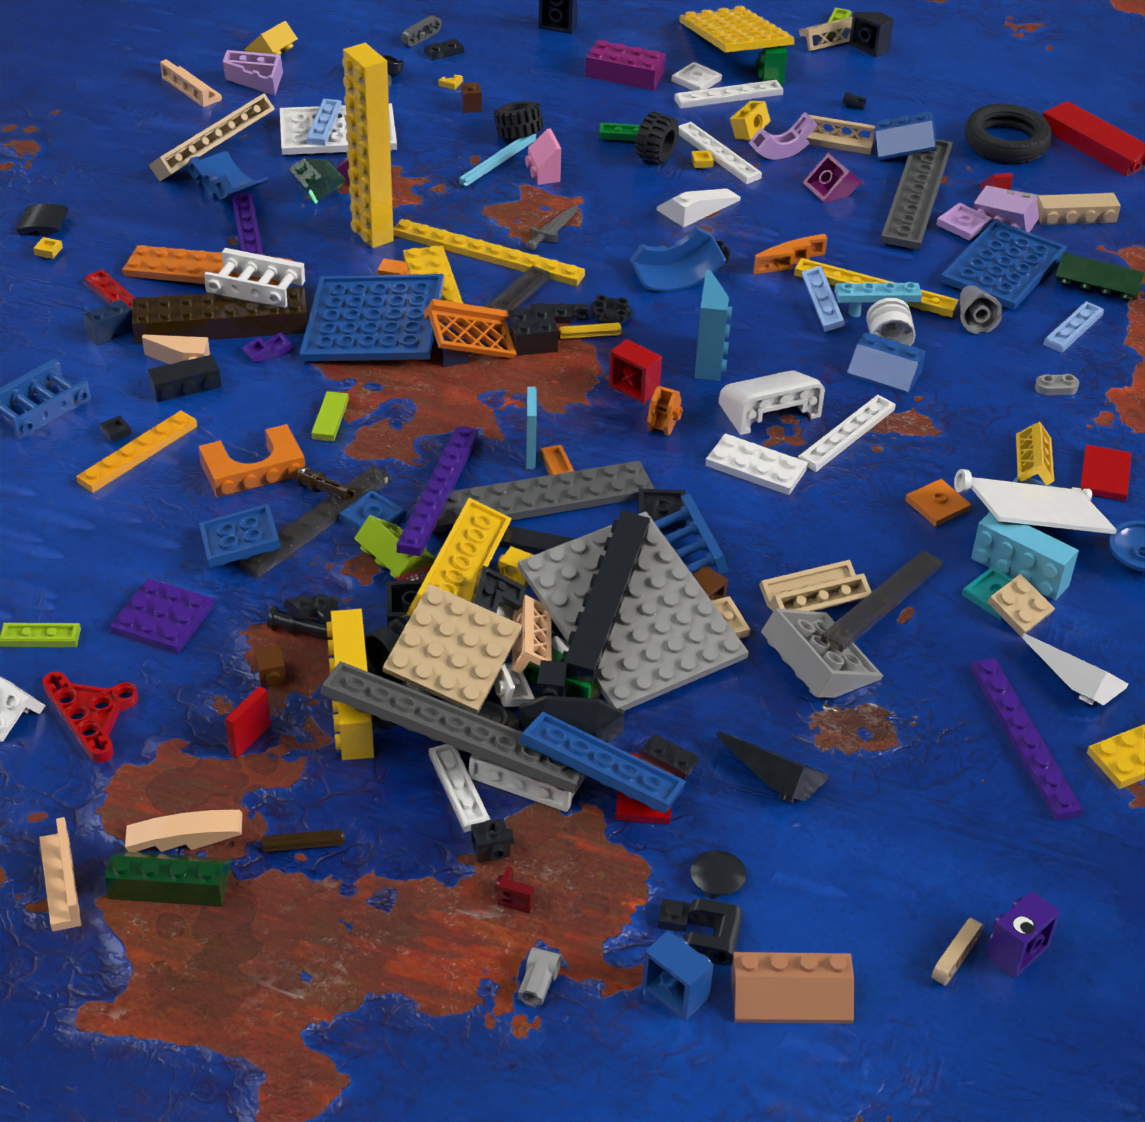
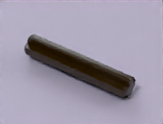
M342 829L264 835L261 838L263 852L342 846L344 844V832Z

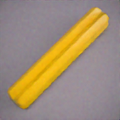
M620 323L559 327L560 339L616 336L621 335L622 328Z

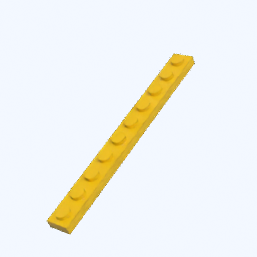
M401 219L393 228V236L428 246H443L446 251L569 285L578 286L585 276V269L575 265L561 263L557 260H550L538 255L521 252L520 250L484 242L480 239H473L465 235L411 222L410 220Z

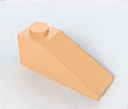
M142 336L144 354L167 364L210 355L209 341L206 337Z

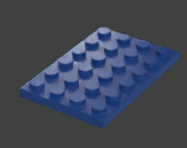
M994 220L941 274L940 282L960 290L966 286H976L994 296L1004 308L1015 310L1061 259L1063 252L1066 253L1067 246Z

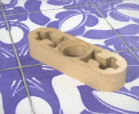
M971 917L967 920L936 964L931 976L933 980L944 986L947 985L978 941L984 924Z

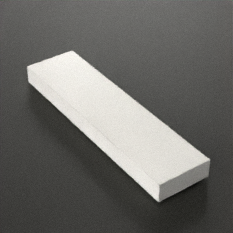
M449 744L430 748L429 756L464 833L471 831V824L490 820L458 750Z

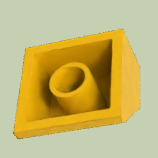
M284 21L262 33L244 50L246 52L281 55L282 50L287 52L294 47L293 43L297 40V37L287 22Z

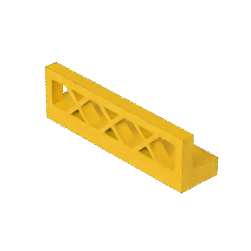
M1039 421L1016 434L1017 472L1021 482L1038 474L1045 485L1054 482L1052 442L1050 435Z

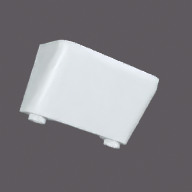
M793 370L728 384L720 392L719 404L739 434L743 435L751 433L750 426L753 422H762V415L765 412L799 405L798 408L801 412L807 411L810 419L821 417L825 389L819 380Z

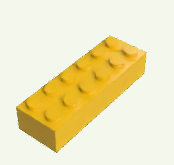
M362 609L331 611V622H326L327 636L333 637V640H328L329 655H334V658H329L330 674L340 661L367 671ZM332 701L333 712H338V714L333 715L334 732H340V734H335L336 750H341L342 760L374 758L371 714L365 711H358L342 702Z

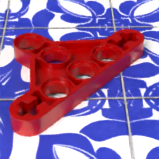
M51 672L45 675L42 681L45 694L90 759L97 763L110 760L114 751L109 734L119 713L138 702L136 686L132 683L124 682L106 689L70 683L68 678L61 672ZM55 683H56V685H60V689H59V690H57V687L55 686ZM125 692L132 693L128 698L119 697ZM66 697L73 698L69 703L60 702L61 699ZM99 703L109 704L103 709L95 707ZM77 713L84 714V716L81 719L71 718L74 714ZM86 730L96 731L90 736L83 735V732ZM99 743V746L102 750L98 748L96 749L95 744Z

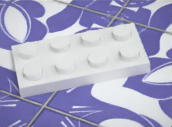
M724 434L706 458L705 466L790 495L806 472L808 462L735 436Z

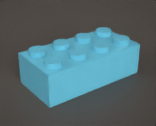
M989 512L978 524L971 559L989 568L993 566L1012 579L1021 574L1039 593L1056 601L1070 585L1079 550L1026 524L998 521Z

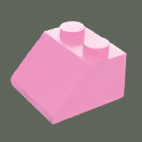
M551 128L547 129L528 148V156L525 157L526 166L530 168L531 176L535 178L538 185L560 182L561 147Z

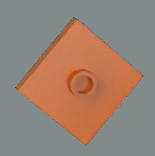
M942 479L906 494L905 498L908 504L935 527L971 511L972 507L970 502Z

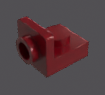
M507 867L503 876L499 875L495 883L494 891L498 892V905L530 914L534 905V887L522 882L513 881V868Z

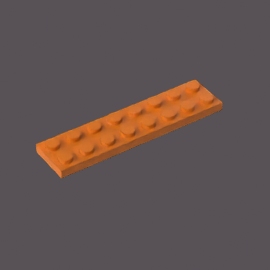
M138 245L123 267L122 272L126 277L205 284V272L219 274L222 270V252ZM230 272L228 276L238 278L241 274ZM250 276L248 280L258 282L260 277ZM270 280L268 284L278 286L280 281Z

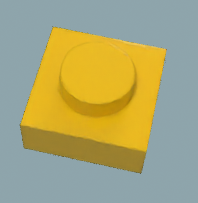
M710 150L691 152L694 168L705 169L713 167L714 160Z
M43 237L33 248L34 255L54 259L63 248L62 241Z

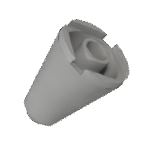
M970 285L963 288L960 293V320L967 331L974 334H979L978 332L987 333L996 328L1002 319L1000 302L994 296L976 286Z

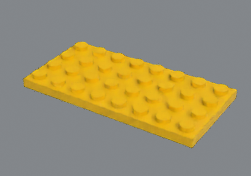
M736 6L731 10L719 8L718 11L713 12L712 10H702V13L689 11L685 12V15H680V23L724 52L794 45V37L788 34V32L776 27L775 24L769 23L768 20H764L763 17H759L744 6Z

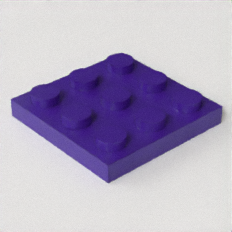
M147 578L112 622L110 631L112 634L178 654L213 608L214 598Z

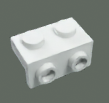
M504 663L493 683L496 695L499 696L503 707L520 706L522 703H529L535 698L524 673L519 674L513 671L512 663Z

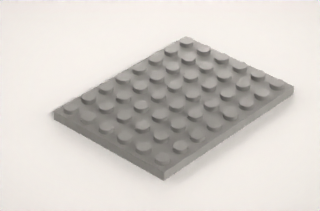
M646 511L638 515L650 518L648 536L594 679V683L607 702L615 708H620L624 711L748 657V650ZM612 525L518 561V569L567 642L571 631L576 632L577 626H575L578 612L584 611L585 607H582L586 592L591 593L590 582L593 574H598L599 572L597 564L600 555L605 556L606 554L604 546L607 537L612 538Z

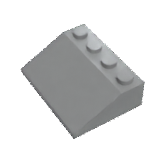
M775 608L761 631L766 637L768 644L779 652L781 659L792 667L795 675L804 681L810 688L811 694L818 698H835L879 681L883 677L880 671L826 612Z

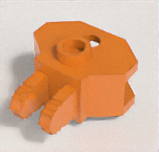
M662 386L656 387L649 405L647 430H660L666 436L672 433L676 421L681 418L683 407H680L682 399L679 391Z

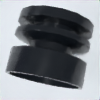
M407 614L400 615L395 620L388 622L386 627L382 626L368 633L364 639L365 650L371 664L383 678L390 681H395L398 678L383 672V666L411 617Z

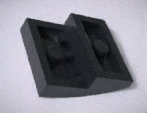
M59 204L27 206L16 230L20 236L34 231H38L41 237L57 233L62 227L69 208Z

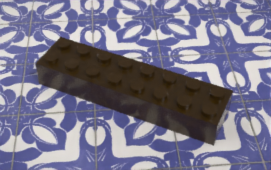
M305 287L286 289V308L214 293L132 298V325L135 345L143 344V335L206 337L208 340L275 336L280 332L283 335L305 334L308 324Z

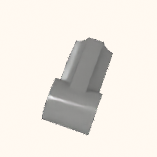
M532 947L526 964V974L518 992V999L522 1000L525 1005L536 1007L543 1004L551 980H555L558 975L562 959L561 954Z

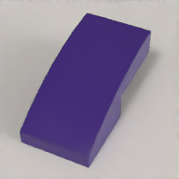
M280 332L265 342L259 337L243 346L242 350L253 362H259L281 356L293 350V347Z

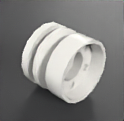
M885 298L877 301L870 307L866 317L869 334H875L888 340H895L908 346L914 343L916 333L909 306L903 300Z

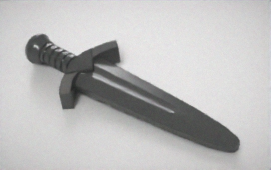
M572 206L539 230L535 226H531L530 234L534 238L526 241V248L534 251L541 242H558V233L556 232L574 216L578 207Z

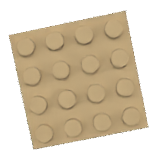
M429 584L385 662L383 672L402 681H408L435 696L478 714L522 630V625Z

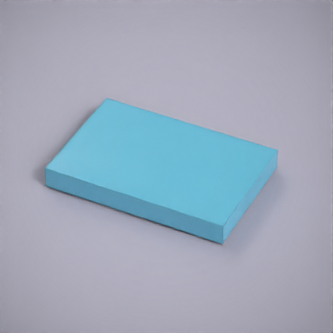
M527 387L526 469H534L536 466L537 388Z

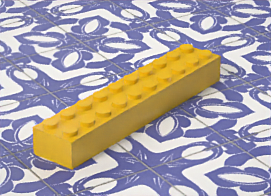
M362 43L343 49L344 58L342 59L345 76L343 84L345 86L344 102L346 105L345 121L347 124L349 193L351 195V228L364 242L375 248L394 241L387 60L367 43Z

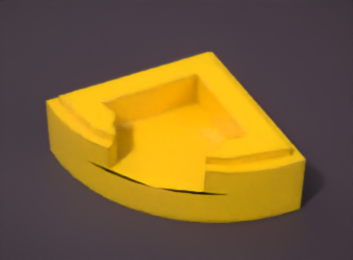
M454 75V78L447 79L442 77L438 80V86L455 90L463 82V76Z

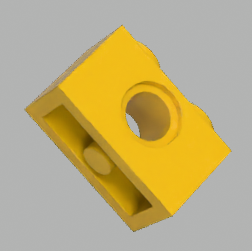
M749 101L730 118L735 139L751 140L761 128L764 129L771 122L765 101Z

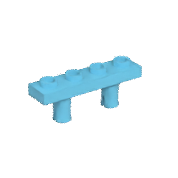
M846 282L836 283L835 286L838 303H850L848 313L851 317H859L861 315L862 302H877L885 298H897L904 302H921L922 299L919 283Z

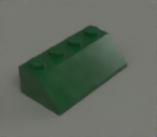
M1063 252L1056 280H1059V283L1062 285L1071 286V284L1079 285V288L1082 290H1100V294L1106 296L1116 294L1120 295V298L1123 300L1132 301V299L1137 300L1144 281V272Z
M119 851L111 855L105 874L108 898L114 900L222 907L232 866V858Z

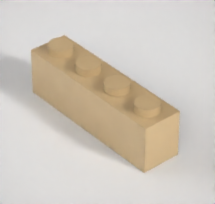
M1114 193L1038 195L1037 198L1038 220L1041 225L1117 223L1121 207Z

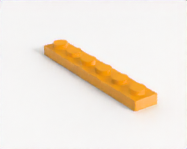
M182 410L77 475V483L92 493L96 492L196 428L197 420Z

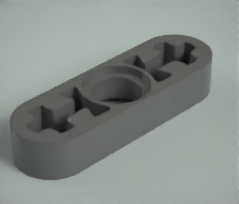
M430 15L405 29L401 36L402 43L412 47L436 34L441 28V19Z

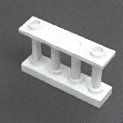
M225 248L222 251L223 268L219 274L205 272L204 274L206 292L283 308L287 307L286 289L290 284L302 286L305 282L304 263ZM230 272L241 274L238 278L228 276ZM250 276L260 277L258 282L248 279ZM275 280L280 281V284L276 286L268 284V282Z

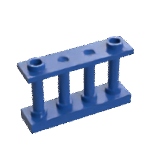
M54 358L0 388V414L12 421L15 438L19 440L91 399L88 381L85 379L73 385L64 379L60 362ZM57 384L65 389V391L55 395L47 388ZM39 394L47 399V401L37 405L29 398ZM21 404L29 411L19 416L11 408Z
M690 493L681 496L684 505L680 507L681 510L654 521L656 526L662 529L682 519H690L689 526L664 537L671 544L692 534L699 536L696 542L675 550L680 559L702 550L703 552L707 550L708 554H705L706 557L686 565L691 574L699 571L704 566H710L711 568L715 566L720 575L728 572L724 555Z

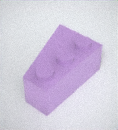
M227 50L223 59L226 80L274 96L276 95L283 74L281 55Z
M986 185L974 202L975 210L992 217V221L997 220L1030 232L1039 219L1037 197L1031 195L1029 198L1023 197L1020 192H1015L1013 195L1006 193V189Z

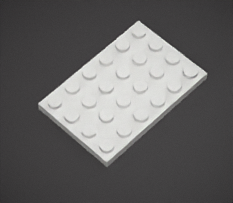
M391 103L389 104L390 151L397 150ZM346 105L341 107L326 146L307 144L306 141L320 106L280 108L282 155L347 153Z

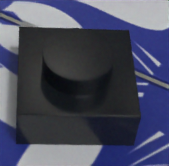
M121 416L100 423L101 432L110 442L120 440L132 434L131 427Z
M662 899L658 928L686 932L690 902Z

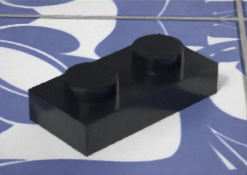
M448 39L444 42H435L424 46V53L433 61L463 54L464 46L457 39Z
M655 733L640 749L641 758L683 780H686L699 764V756Z

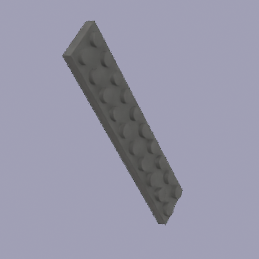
M936 139V150L910 154L908 156L881 235V243L920 250L953 142Z
M634 461L454 490L451 492L432 534L445 532L446 529L453 528L468 498L512 518V521L637 500L639 488L654 489L641 462Z
M340 661L322 684L320 694L332 701L342 702L358 711H365L375 715L383 721L393 722L403 726L406 730L416 731L434 741H441L453 746L457 750L477 755L482 760L492 761L504 766L508 770L528 775L533 780L543 781L561 791L573 793L582 775L575 769L563 763H557L552 758L533 751L528 746L520 743L523 732Z

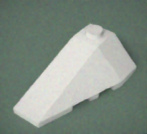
M729 189L690 191L657 206V210L677 224L685 227L740 201L741 197Z
M1025 633L1022 636L1026 643L1072 690L1080 693L1078 699L1093 705L1094 701L1105 705L1128 686V683L1107 671Z

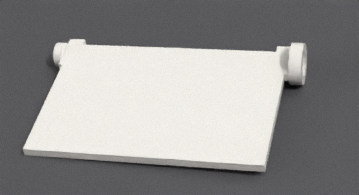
M965 469L958 470L955 475V490L958 493H967L969 489H972L998 521L1116 534L1117 529L1091 502L1092 491L1090 489L1081 490V488L1075 487L1068 489L974 478L971 476V472Z

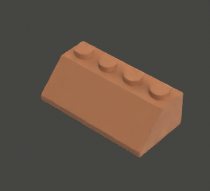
M734 952L731 968L734 1022L853 1024L854 973L851 954Z

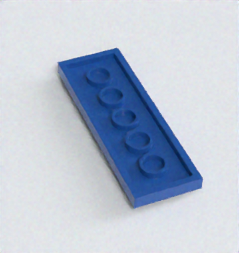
M542 712L522 733L519 741L528 746L529 749L540 752L557 763H563L575 769L579 774L587 775L599 781L602 785L612 787L624 793L628 798L636 799L648 805L651 809L665 814L683 791L686 783L685 780L545 712Z

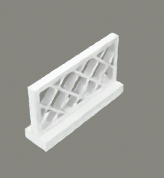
M474 754L471 755L469 763L471 779L565 812L570 808L574 794L587 776L581 775L574 792L571 793L561 791L543 781L533 780L528 775L508 770L504 766L492 761L482 760Z

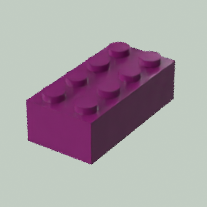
M597 40L586 56L585 76L654 90L664 74L666 54L656 50L649 51L640 47H629L624 44Z

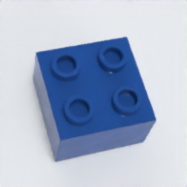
M668 930L645 950L642 987L684 1020H687L709 1000L714 964L711 963L707 956L699 954L690 947L683 938L677 937Z

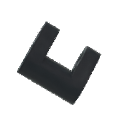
M702 898L694 899L690 903L688 919L696 925L714 928V933L711 936L690 932L685 934L683 939L699 954L707 956L711 963L721 966L731 965L733 954L737 951L744 915L743 910L734 904Z

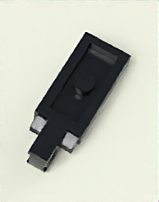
M530 304V308L550 306L556 323L588 320L587 304Z

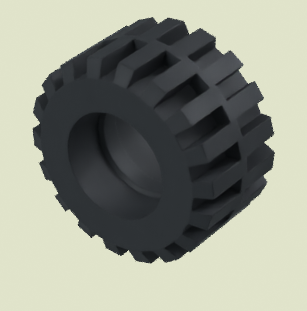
M513 102L503 105L494 111L497 134L501 138L515 139L527 137L544 128L538 102Z
M655 111L650 112L642 121L637 132L635 143L637 156L657 164H664L671 156L677 143L678 121L673 117Z

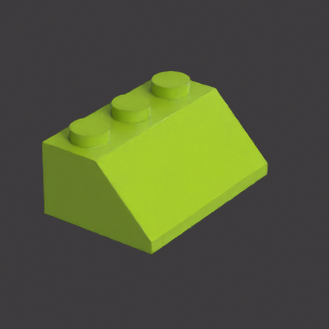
M372 515L368 516L354 538L361 544L360 549L371 556L374 555L376 557L375 562L384 568L388 567L391 570L390 575L396 579L400 575L431 566L436 559L425 548L421 556L397 553V542L404 530L398 525Z

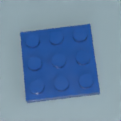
M269 504L199 523L210 568L223 566L228 562L239 559L245 560L257 554L270 553L275 549L281 548Z

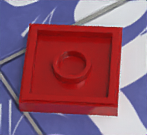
M260 686L225 718L229 754L238 758L271 726L267 690Z

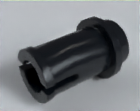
M846 92L842 103L845 106L851 105L864 109L867 98L853 95L852 92Z

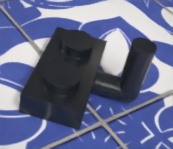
M317 594V596L299 595L294 598H286L284 608L297 619L318 618L327 625L326 622H331V611L339 610L338 604L340 599L336 596L329 597L325 594Z

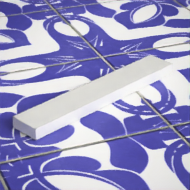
M777 80L676 93L674 100L681 109L783 95V88Z
M688 122L679 126L678 135L700 151L710 150L715 162L744 183L748 184L761 179V171L694 123Z
M876 395L800 454L798 459L808 462L807 468L817 472L893 412L896 404L880 395Z

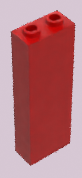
M1066 101L1043 112V117L1049 123L1054 137L1127 177L1145 167V143L1073 103Z

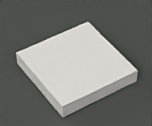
M693 62L673 74L671 81L697 91L708 89L721 81L722 74Z

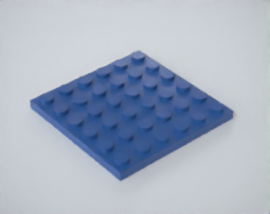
M444 274L320 276L299 354L300 360L315 362L430 359L434 331L431 321L425 320L423 313L432 299L441 300Z

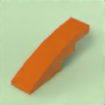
M820 234L788 241L755 255L753 273L762 274L793 269V264H798L801 258L809 260L810 257L825 255L826 235Z

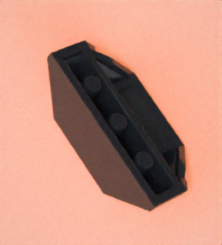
M543 696L529 703H522L519 707V724L524 731L542 712L606 743L622 734L624 730L625 711L620 708L617 709L600 699Z

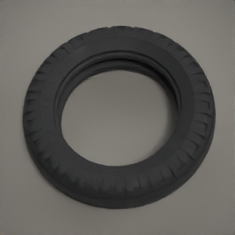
M991 104L983 106L970 115L965 125V138L970 148L979 155L993 161L996 160V162L1018 164L1036 160L1047 151L1051 143L1052 133L1047 120L1039 113L1019 105ZM993 126H1009L1025 131L1031 138L1021 141L1003 140L988 134L984 129Z

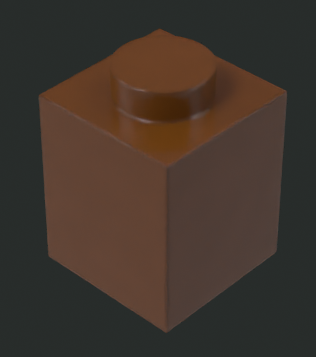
M469 82L461 84V106L463 113L482 112V92L479 83Z
M280 644L255 648V661L260 686L265 688L287 684Z

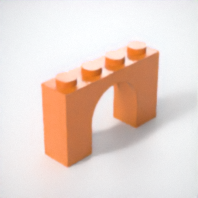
M287 424L265 429L266 444L271 455L257 463L244 464L232 460L221 441L198 446L201 466L216 497L296 477L298 470L305 467V457Z

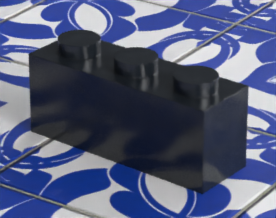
M212 355L147 369L150 389L156 402L221 387L220 369Z

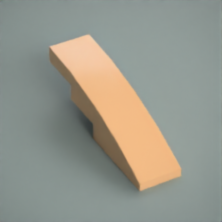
M241 810L188 812L127 825L125 848L130 852H137L156 846L162 852L185 844L190 850L242 835Z

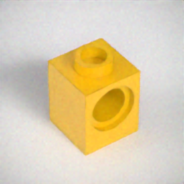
M510 547L498 560L499 573L526 587L528 582L518 569V561L531 557L533 554Z

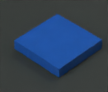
M370 490L340 512L339 520L359 531L369 515L397 524L406 517V510Z

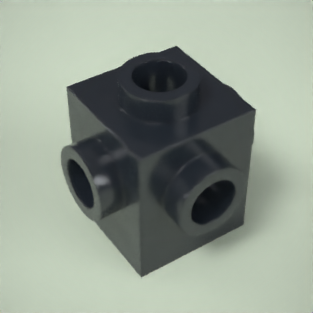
M504 818L471 824V844L477 862L482 863L510 857V845L514 844V835L512 829L506 827Z

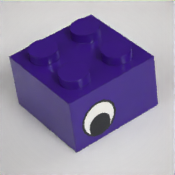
M1033 891L1024 898L1019 897L1007 914L1001 913L994 921L993 927L995 930L988 941L990 947L987 958L1015 979L1049 947L1060 911Z

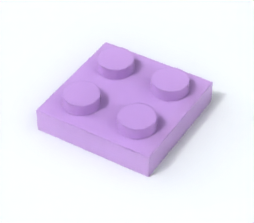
M958 203L937 219L936 225L970 241L992 223V217L962 203Z

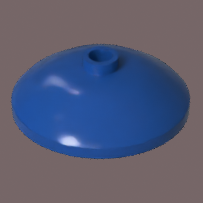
M1145 521L1124 522L1115 527L1117 529L1116 534H1110L1109 548L1115 558L1123 565L1145 573Z

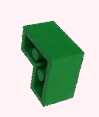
M786 46L763 48V51H759L758 58L755 59V69H758V79H761V82L777 80L780 85H784L788 54Z

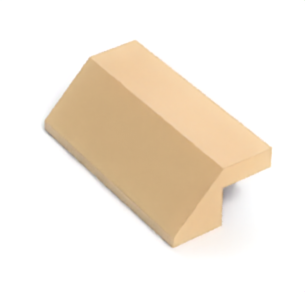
M850 560L763 580L759 584L766 605L772 611L775 608L817 611L872 597V592L864 573L856 575Z

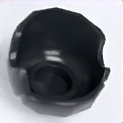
M382 55L387 60L388 75L391 77L398 76L405 64L403 60L398 61L390 55Z

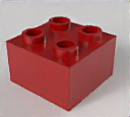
M626 339L611 351L609 386L642 403L647 402L653 397L656 387L660 386L662 356Z

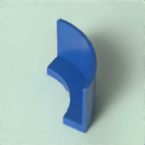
M227 151L199 160L198 156L192 157L186 165L198 185L202 184L206 188L205 193L212 198L219 197V199H224L268 181L267 177L257 181L247 177L237 167Z
M695 226L689 234L675 242L676 245L668 248L665 246L654 247L640 244L630 261L643 287L654 291L667 292L686 289L704 281L706 270H711L714 274L725 263L726 258L712 233Z

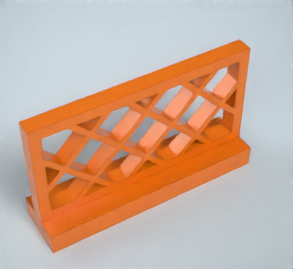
M432 299L423 313L425 320L431 321L438 348L515 358L517 355L506 323L509 318L507 310ZM440 322L446 323L447 326L445 327ZM459 325H464L466 329L464 330ZM451 327L460 335L457 337L449 328ZM470 330V331L473 332L476 336H478V338L475 339V338H474L472 335H470L467 331ZM489 333V334H490L491 336H493L497 341L494 342V341H493L491 338H489L486 334ZM443 334L446 335L453 342L444 341ZM464 337L471 344H466L460 338ZM480 340H483V341H484L486 344H488L490 347H485V346H484L482 343H480L479 341H480ZM500 342L501 344H503L507 348V350L500 347L498 343Z

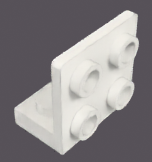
M0 677V742L4 741L23 711L28 713L32 710L40 714L46 706L2 677Z

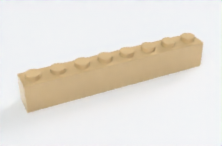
M263 93L149 164L158 180L162 181L186 166L190 158L195 156L199 158L275 110L266 94Z

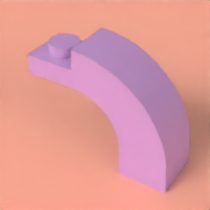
M804 112L787 132L780 135H771L761 128L749 141V144L757 153L765 158L772 160L788 158L799 153L809 144L806 138L818 124Z

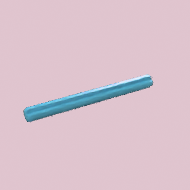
M536 133L518 138L460 176L459 184L467 187L536 141Z

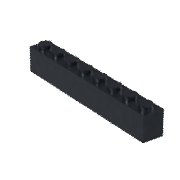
M622 510L619 520L614 519L611 528L612 538L607 537L604 546L606 554L599 557L597 564L599 572L592 576L590 582L591 593L586 592L582 604V607H585L584 611L578 612L575 626H577L576 632L571 631L567 645L570 648L568 651H563L560 662H567L566 678L593 685L648 536L650 518Z

